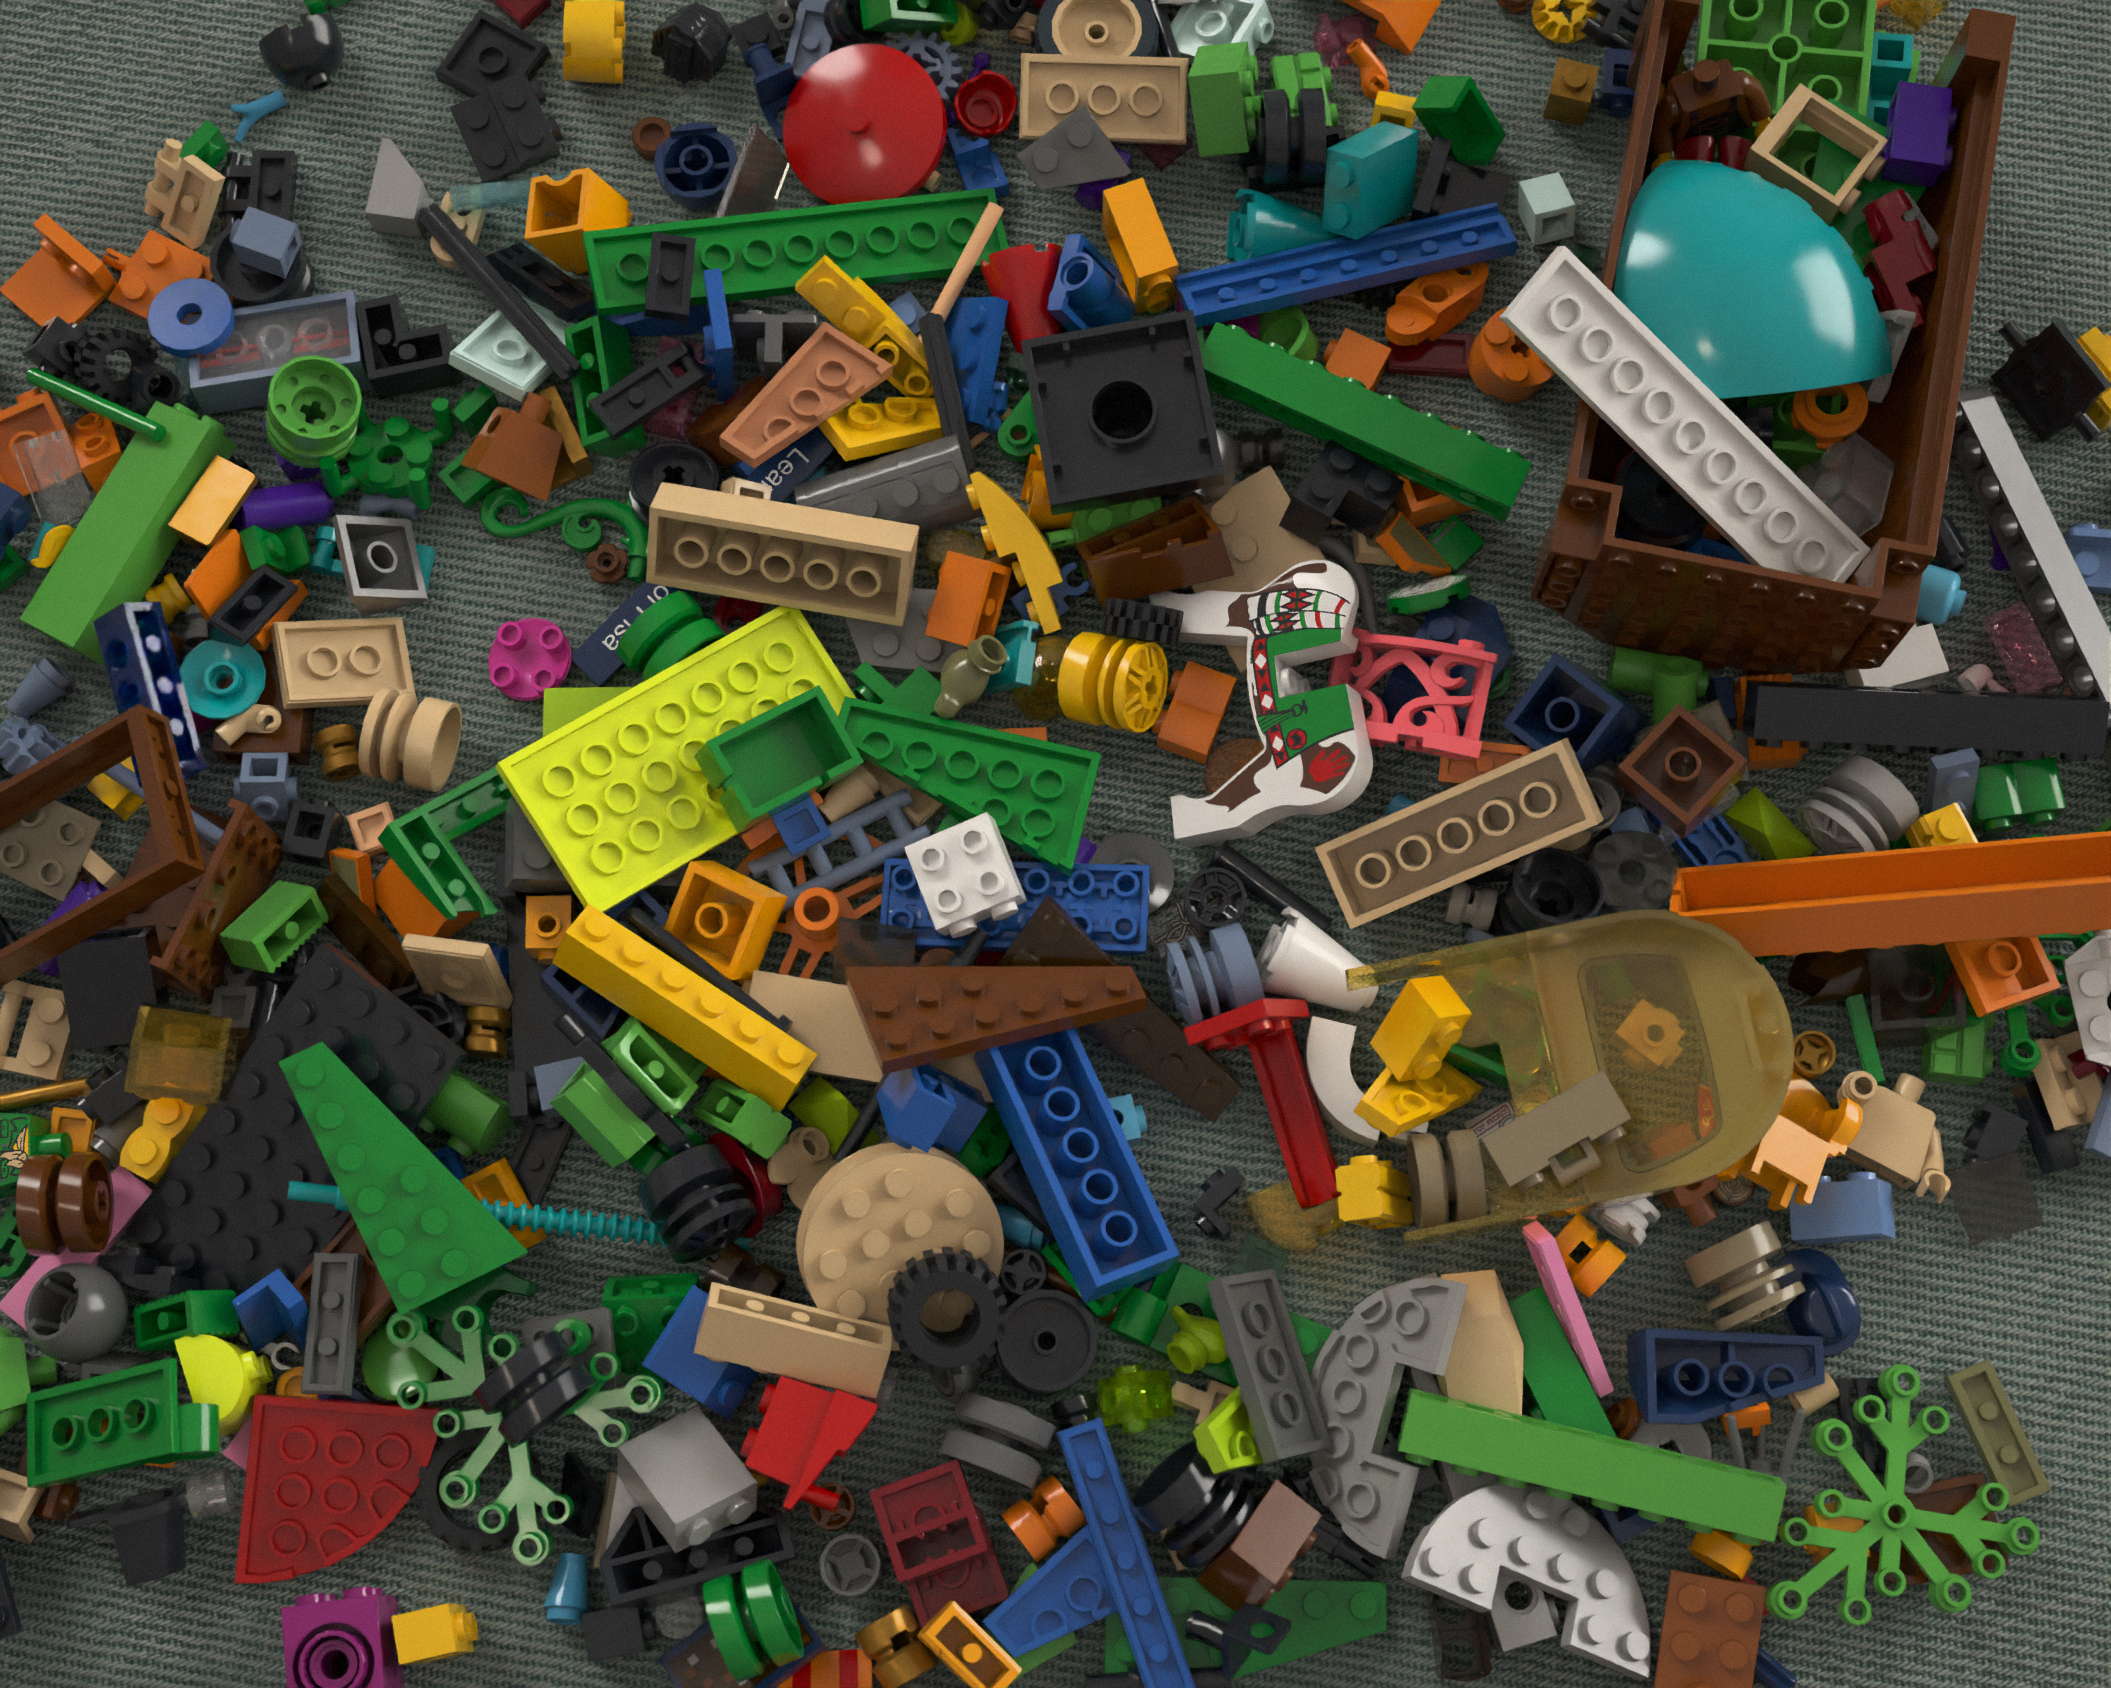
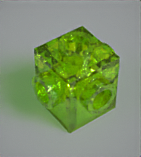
M1128 1365L1114 1368V1377L1097 1380L1104 1426H1122L1123 1434L1149 1431L1151 1421L1175 1417L1168 1370L1143 1371L1142 1365Z

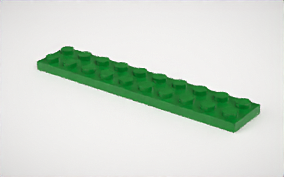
M994 188L586 231L582 233V245L597 315L601 317L644 312L653 232L696 238L690 306L706 304L703 270L721 268L726 302L799 294L795 290L796 282L824 255L832 260L850 278L854 279L858 276L868 286L950 276L989 201L997 205L998 202ZM1001 217L970 274L982 273L980 266L982 259L990 263V254L1009 248Z

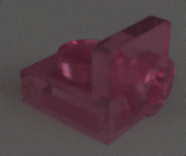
M1363 12L1331 22L1328 13L1319 15L1317 31L1313 32L1312 35L1316 52L1320 53V56H1325L1330 69L1353 62L1346 53V49L1358 38H1362L1376 55L1377 45Z

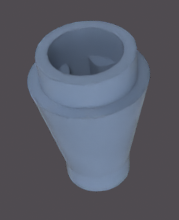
M46 657L41 663L35 662L14 695L6 702V705L19 718L23 717L27 720L31 715L68 692L66 687L72 682V678L60 665Z

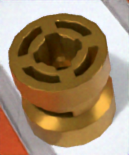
M334 725L317 732L313 736L315 749L322 755L324 760L321 769L326 781L339 782L362 774L359 769V751L356 746L359 738L354 725Z
M468 1007L465 1022L469 1026V1035L463 1039L462 1047L467 1056L484 1059L506 1058L508 1042L505 1040V1030L511 1025L512 1013L495 1007Z
M1815 1030L1804 1031L1793 1039L1792 1070L1807 1081L1811 1082L1820 1077L1835 1062L1836 1050L1834 1043L1824 1033Z

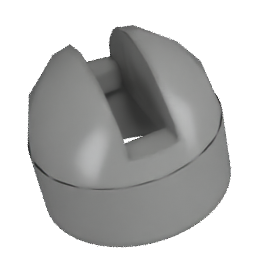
M1912 1451L1907 1453L1906 1470L1908 1468L1905 1477L1904 1492L1911 1494L1921 1493L1932 1484L1933 1471L1927 1459L1921 1454Z

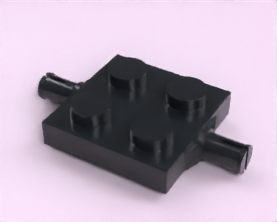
M2014 320L2000 328L1998 333L2002 335L2014 351L2010 354L2006 364L1996 371L1991 378L2042 442L2048 441L2064 427L2072 424L2083 436L2087 444L2097 439L2103 431L2099 429L2087 413L2092 408L2094 402L2111 388V383L2060 320L2052 322L2038 336L2030 339L2025 337L2014 323Z

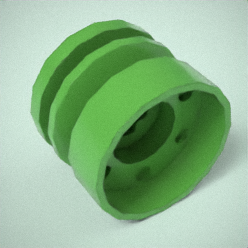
M317 355L296 357L278 369L270 382L265 428L269 443L279 456L294 465L314 469L320 468L319 460L324 456H332L337 462L347 455L355 442L362 401L358 382L350 371L331 358ZM311 418L316 419L313 424L308 423Z

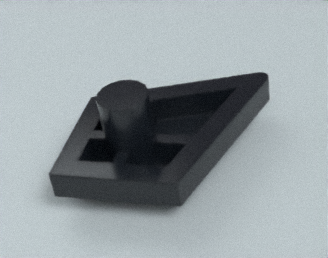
M567 1451L565 1454L561 1494H565L572 1499L574 1512L570 1519L560 1524L578 1537L589 1539L595 1528L603 1501V1494L578 1453ZM556 1500L555 1512L558 1517H563L565 1505L561 1501Z

